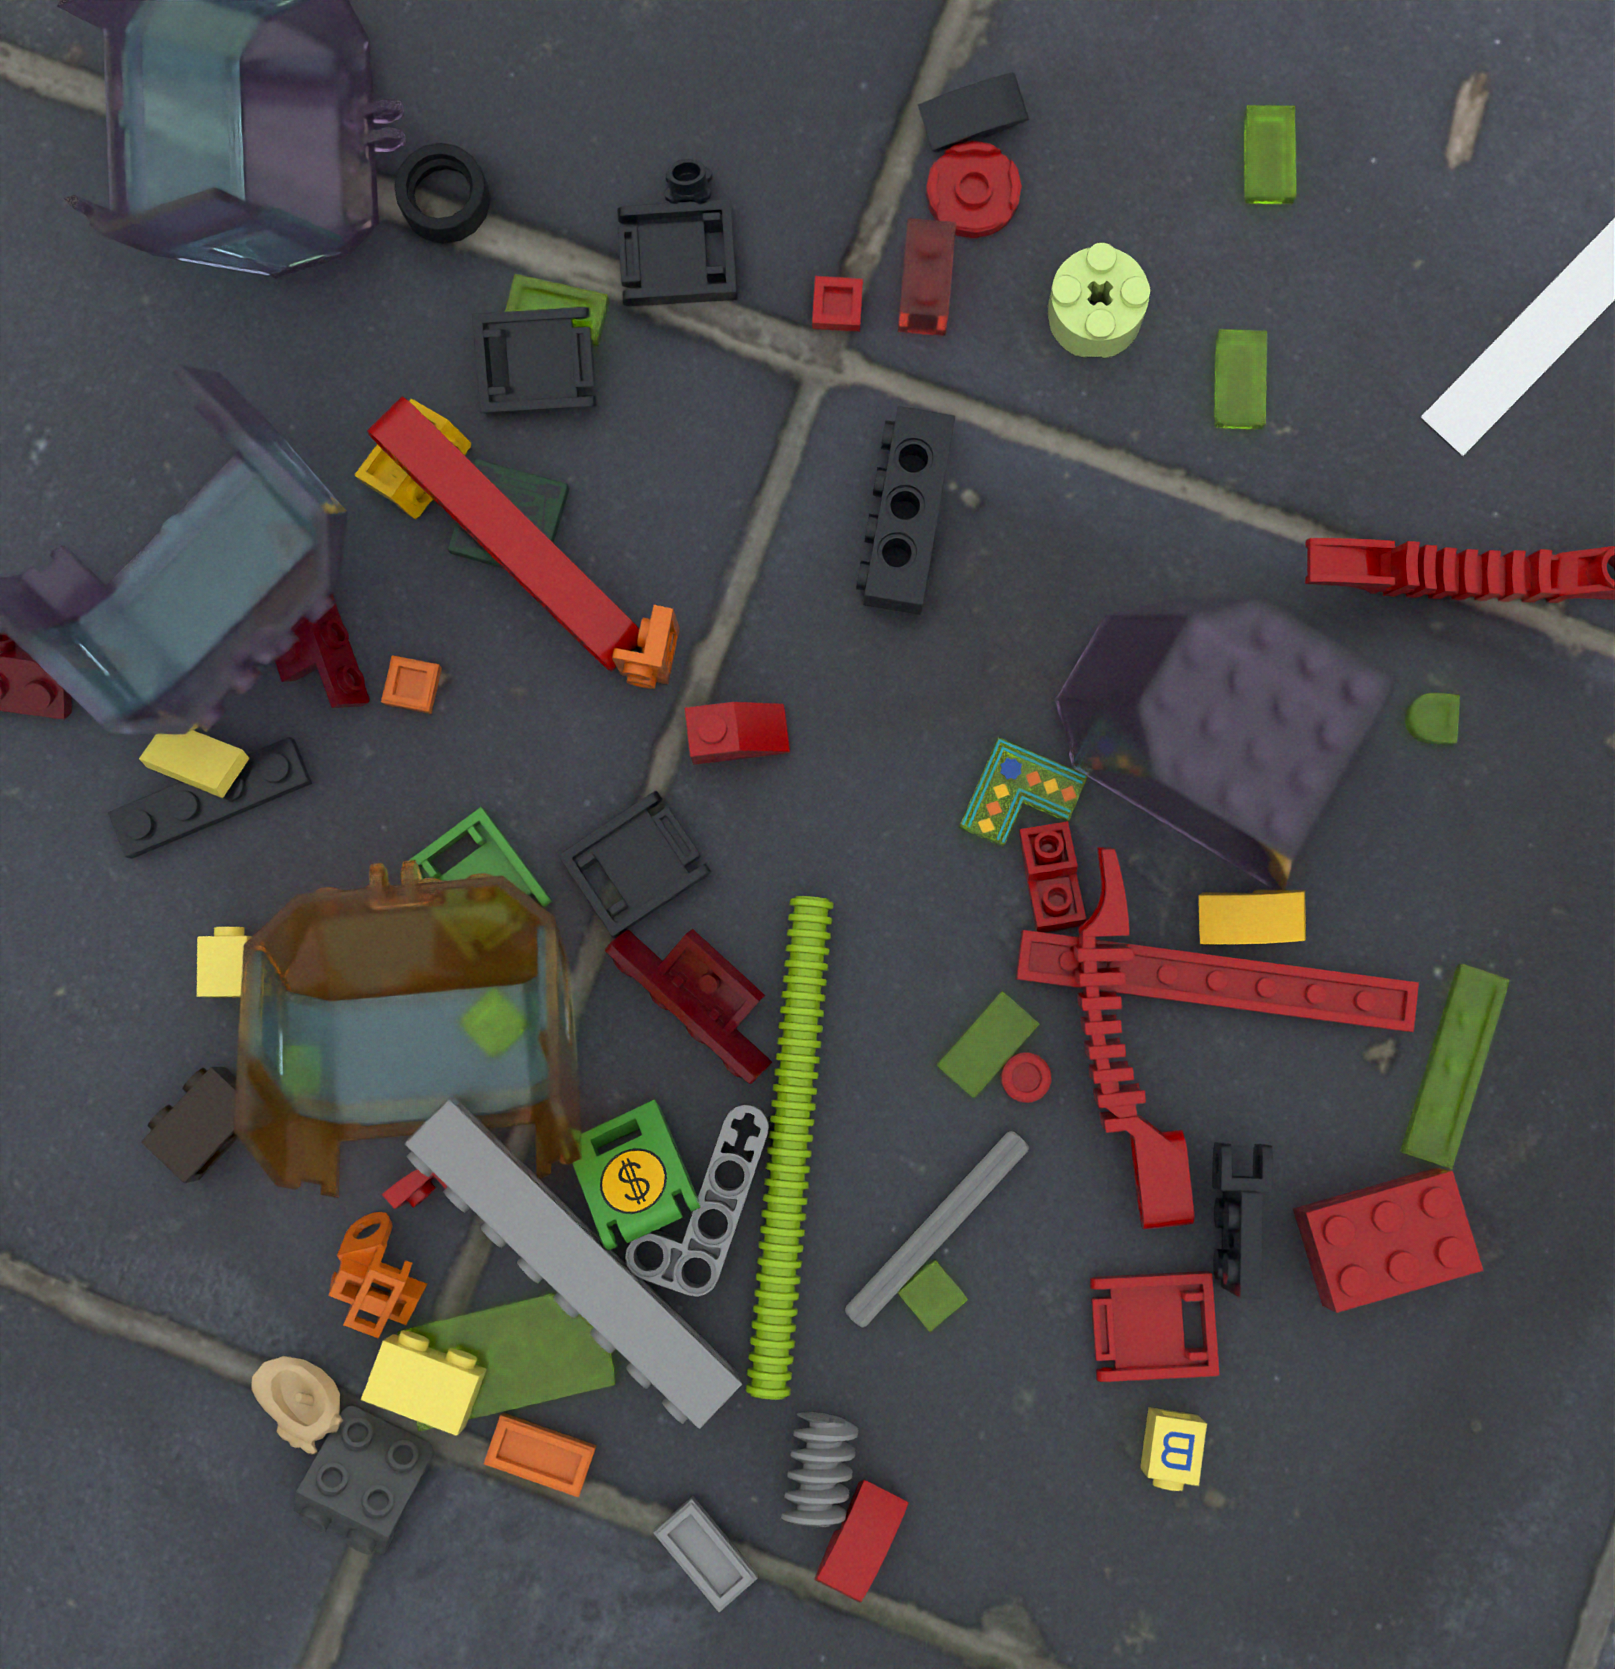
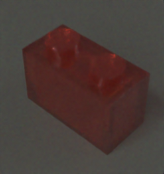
M908 218L898 332L945 336L949 316L956 222Z

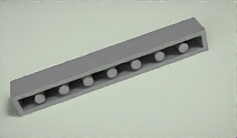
M453 1094L408 1138L405 1145L411 1150L407 1155L409 1161L427 1177L434 1172L448 1186L443 1192L457 1208L464 1213L471 1208L485 1222L480 1228L485 1235L498 1247L502 1248L507 1243L521 1256L517 1264L524 1273L536 1283H539L542 1279L546 1280L557 1291V1294L553 1297L556 1303L574 1319L581 1314L594 1327L590 1331L593 1339L610 1354L617 1349L630 1362L626 1366L630 1375L646 1389L653 1384L666 1397L662 1401L664 1407L680 1423L684 1424L689 1419L700 1429L742 1385L739 1372L643 1279L633 1275L627 1264L613 1250L608 1251L601 1238Z

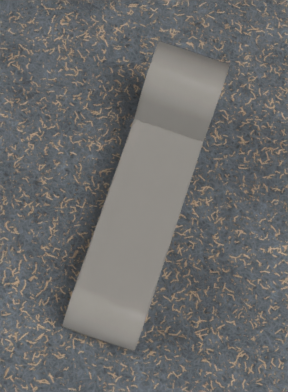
M743 1104L735 1107L728 1113L722 1125L698 1196L701 1208L693 1211L684 1239L655 1230L630 1242L626 1249L625 1259L627 1267L633 1275L689 1296L698 1297L705 1295L714 1288L723 1269L769 1133L770 1124L768 1116L761 1108L752 1104ZM747 1113L753 1114L755 1116L754 1124L761 1127L760 1134H751L744 1147L746 1151H754L752 1160L739 1152L723 1150L725 1142H728L733 1147L736 1145L740 1130L733 1127V1121L735 1119L742 1120ZM735 1161L740 1164L744 1171V1181L740 1186L731 1189L720 1184L716 1173L718 1166L722 1162ZM710 1209H717L723 1212L728 1221L726 1232L718 1236H711L705 1233L700 1224L702 1213ZM645 1241L657 1243L663 1251V1262L653 1268L641 1264L637 1256V1248L640 1243ZM695 1257L707 1261L711 1268V1278L701 1284L689 1281L684 1273L686 1261Z

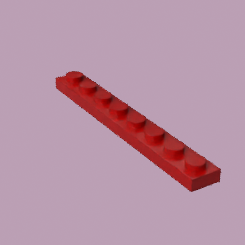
M1022 930L1015 980L1082 989V986H1079L1075 979V969H1080V962L1074 958L1073 946L1079 944V937ZM1096 940V944H1126ZM1133 944L1128 945L1130 948H1134V961H1097V968L1120 967V971L1126 973V985L1099 986V991H1116V993L1414 1032L1419 982Z

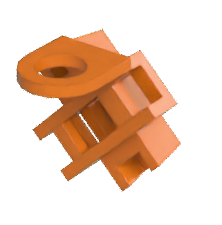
M374 1212L365 1215L349 1227L337 1254L340 1266L338 1272H334L332 1275L328 1295L351 1304L343 1324L344 1326L378 1339L388 1319L407 1325L427 1286V1283L408 1277L413 1263L405 1260L400 1270L381 1262L393 1225L390 1217L384 1212ZM380 1224L378 1230L372 1235L363 1239H357L359 1233L368 1226ZM375 1283L382 1287L388 1288L391 1290V1292L388 1293L386 1291L380 1290L378 1288L371 1286V1284ZM359 1309L378 1316L376 1322L373 1323L356 1316Z

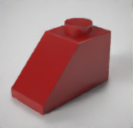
M727 702L684 708L690 757L694 765L790 753L784 704Z

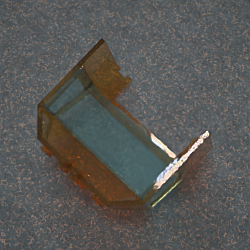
M410 860L404 861L402 864L401 882L403 885L392 886L389 884L388 872L383 863L371 864L369 870L370 884L365 888L340 890L338 888L325 887L317 889L314 893L297 894L243 945L234 1132L276 1186L296 1190L301 1187V1181L321 1185L320 1195L339 1198L340 1142L412 1135L452 1094L486 1128L535 1124L536 1176L539 1179L550 1175L551 1164L558 1160L562 1164L570 1165L582 1159L580 1089L570 961L555 916L504 876L480 873L473 874L467 877V879L459 880L421 879L417 862Z

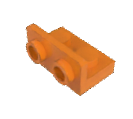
M653 605L651 619L643 617L637 643L638 647L642 648V653L614 648L612 659L620 674L627 676L626 682L628 684L647 689H655L656 682L669 684L680 631L673 608Z

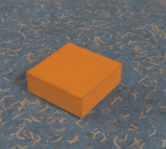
M392 655L381 703L432 714L442 667L439 664Z

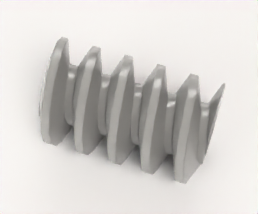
M816 1412L797 1413V1416L810 1422L808 1428L794 1430V1436L806 1442L807 1445L803 1449L791 1450L790 1457L804 1463L803 1469L788 1471L787 1477L801 1485L798 1490L785 1491L784 1498L797 1504V1510L782 1512L781 1519L790 1523L812 1527H828L832 1524L841 1523L846 1519V1510L837 1503L849 1499V1489L839 1482L848 1481L852 1478V1469L843 1461L855 1458V1448L845 1441L858 1437V1427L834 1415Z

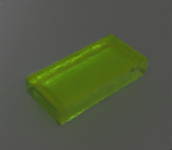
M1247 105L1244 112L1245 203L1293 204L1296 198L1295 105Z
M1218 330L1216 334L1214 428L1263 429L1266 425L1267 331Z
M1001 991L936 1066L972 1098H975L1037 1028L1039 1023Z

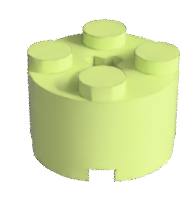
M1106 243L1094 244L1090 248L1076 252L1065 260L1054 277L1048 303L1050 329L1055 339L1063 348L1076 356L1085 358L1087 356H1102V358L1119 354L1134 341L1141 327L1151 291L1146 275L1140 265L1128 254ZM1090 300H1092V301L1098 302V303H1096V304L1093 306V305L1090 304L1089 302H1090Z

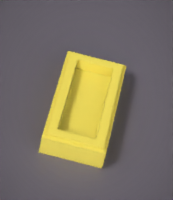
M165 720L139 759L149 769L223 798L249 760V757L240 748Z

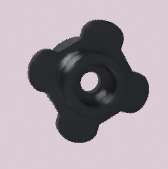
M683 159L669 167L665 175L666 181L669 183V188L664 191L666 201L674 204L679 202H705L711 197V189L708 187V182L712 180V171L701 162L694 159Z

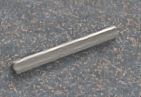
M1009 1131L1000 1139L848 1303L845 1312L855 1324L862 1328L866 1327L1028 1152V1144L1016 1132Z

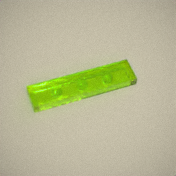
M1465 964L1457 965L1400 1149L1401 1153L1448 1169L1453 1168L1510 979Z

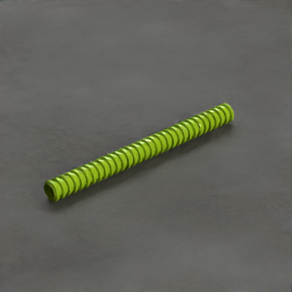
M795 896L789 902V905L794 907L793 914L788 915V921L793 922L792 929L787 930V936L791 937V944L785 946V951L790 953L789 960H784V967L788 968V975H784L782 979L783 983H787V990L781 992V998L786 999L785 1006L780 1007V1013L784 1014V1022L778 1023V1028L783 1029L782 1037L777 1038V1044L781 1045V1053H776L775 1056L776 1060H780V1067L774 1069V1075L779 1076L778 1084H773L772 1089L777 1092V1100L771 1101V1106L776 1107L775 1115L770 1116V1122L774 1123V1131H769L768 1137L773 1139V1145L767 1147V1153L772 1156L771 1162H766L765 1169L770 1170V1178L764 1179V1185L769 1186L768 1193L763 1194V1201L767 1202V1209L761 1211V1216L766 1218L765 1225L760 1226V1232L764 1234V1240L759 1241L758 1248L763 1250V1256L757 1257V1264L762 1267L761 1272L756 1273L755 1279L760 1281V1288L754 1289V1296L759 1297L758 1304L753 1305L752 1310L754 1313H757V1319L751 1321V1327L756 1329V1333L750 1337V1344L754 1345V1351L749 1352L748 1359L753 1362V1366L747 1369V1376L751 1377V1383L746 1384L745 1391L753 1397L773 1400L784 1399L791 1394V1389L786 1386V1382L792 1379V1372L788 1370V1365L793 1363L794 1357L789 1354V1349L795 1347V1340L790 1337L797 1327L795 1323H792V1317L798 1315V1309L793 1307V1303L799 1299V1293L795 1291V1285L800 1284L801 1277L796 1275V1270L802 1267V1261L797 1258L798 1253L803 1252L804 1247L802 1244H799V1237L805 1235V1229L800 1228L801 1221L806 1220V1213L802 1212V1205H807L808 1198L803 1196L804 1189L809 1188V1182L804 1181L805 1174L810 1173L811 1168L806 1165V1158L812 1157V1151L807 1149L808 1142L813 1141V1135L809 1134V1126H814L815 1120L810 1118V1112L816 1110V1104L811 1103L812 1095H817V1088L813 1087V1079L819 1078V1073L814 1072V1066L820 1063V1057L815 1055L816 1048H821L822 1044L821 1041H817V1033L823 1032V1026L818 1025L819 1017H824V1010H820V1002H825L826 995L821 994V987L827 986V980L823 979L822 976L823 971H828V964L824 963V956H828L830 953V949L825 948L826 940H831V933L826 932L827 925L832 924V918L828 917V910L834 908V903L829 901V899L811 896Z

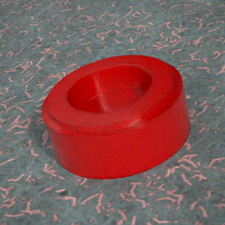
M1018 1053L1004 1063L1000 1074L1001 1085L1006 1094L1012 1099L1025 1103L1034 1102L1042 1098L1049 1090L1051 1071L1048 1064L1040 1056L1033 1053Z

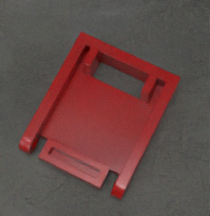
M1194 1271L1090 1278L1091 1289H1109L1110 1296L1091 1298L1095 1360H1114V1367L1096 1369L1097 1381L1114 1382L1220 1376L1213 1277L1211 1272ZM1181 1299L1185 1302L1200 1301L1203 1347L1185 1348Z

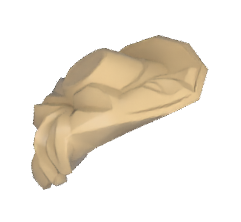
M282 1356L264 1362L252 1376V1391L256 1400L277 1421L278 1435L283 1440L288 1441L292 1447L301 1448L308 1454H316L318 1450L315 1447V1441L323 1439L326 1433L337 1432L343 1421L340 1415V1393L334 1380L321 1368L304 1359Z

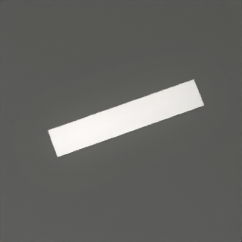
M1615 218L1421 416L1426 423L1462 456L1615 300Z

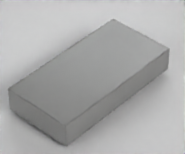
M694 1496L655 1528L653 1532L718 1612L724 1609L758 1579V1573Z

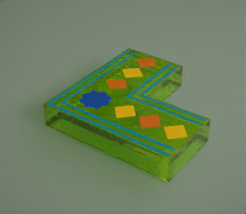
M998 737L958 828L1004 847L1023 803L1067 822L1070 820L1088 775Z

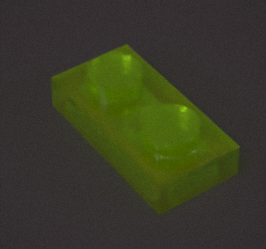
M514 274L505 312L590 307V317L581 320L574 318L573 326L574 328L591 327L592 345L599 346L610 300L608 294Z

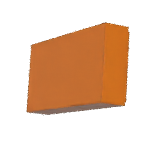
M502 1413L483 1464L579 1498L597 1445Z

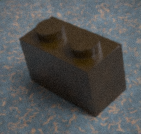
M211 1067L208 1071L205 1068H201L191 1076L182 1088L186 1092L183 1098L174 1107L171 1105L165 1106L151 1119L148 1127L152 1131L141 1141L183 1183L200 1180L267 1108L226 1067Z

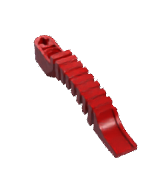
M1309 538L1305 540V548H1307V576L1305 577V584L1354 587L1366 590L1370 594L1383 592V596L1393 597L1402 593L1410 598L1428 595L1429 599H1441L1451 596V600H1465L1469 597H1474V601H1487L1492 598H1498V601L1501 602L1521 599V602L1533 603L1542 598H1546V603H1559L1572 598L1615 600V580L1610 577L1607 571V563L1615 570V546L1562 552L1557 555H1552V550L1540 549L1525 557L1526 551L1513 550L1500 557L1501 551L1489 550L1477 556L1478 550L1466 549L1456 554L1457 548L1445 547L1437 551L1438 545H1424L1419 548L1420 542L1407 541L1395 547V541L1351 538Z
M1097 847L1101 877L1100 898L1089 919L1078 927L1079 944L1073 945L1074 958L1080 962V969H1075V979L1078 985L1082 986L1083 990L1082 993H1077L1078 1006L1082 1011H1085L1086 1015L1080 1017L1081 1029L1085 1035H1089V1040H1084L1085 1053L1089 1059H1093L1094 1064H1088L1089 1075L1094 1084H1098V1088H1093L1094 1101L1099 1108H1107L1109 1110L1100 1112L1101 1125L1106 1133L1127 1131L1130 1133L1136 1195L1142 1229L1194 1224L1189 1161L1183 1131L1161 1132L1139 1115L1136 1111V1104L1146 1103L1145 1090L1139 1088V1083L1118 1084V1081L1134 1080L1133 1067L1128 1066V1060L1109 1062L1108 1059L1126 1057L1125 1044L1120 1043V1038L1105 1039L1104 1034L1122 1033L1121 1020L1116 1019V1014L1102 1015L1101 1010L1122 1009L1121 996L1116 995V991L1099 992V986L1126 985V973L1120 971V967L1097 968V961H1134V948H1130L1128 944H1096V936L1130 935L1126 893L1116 851L1111 847Z

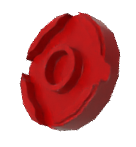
M969 141L953 145L945 151V154L937 162L935 161L929 171L926 197L929 210L941 227L956 236L975 239L993 235L1009 223L1017 211L1022 185L1018 168L1011 159L1009 161L1001 153V149L989 143Z

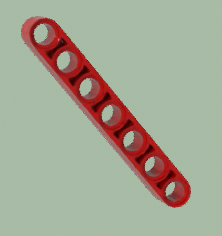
M400 397L366 431L398 466L607 670L612 672L616 668L612 659L614 648L633 651L638 646V626L406 398Z

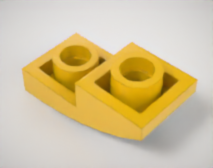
M1254 890L1252 893L1202 892L1198 895L1200 944H1266L1306 940L1305 890Z

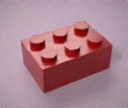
M1432 1168L1293 1208L1322 1306L1336 1313L1483 1271L1456 1180L1451 1170Z

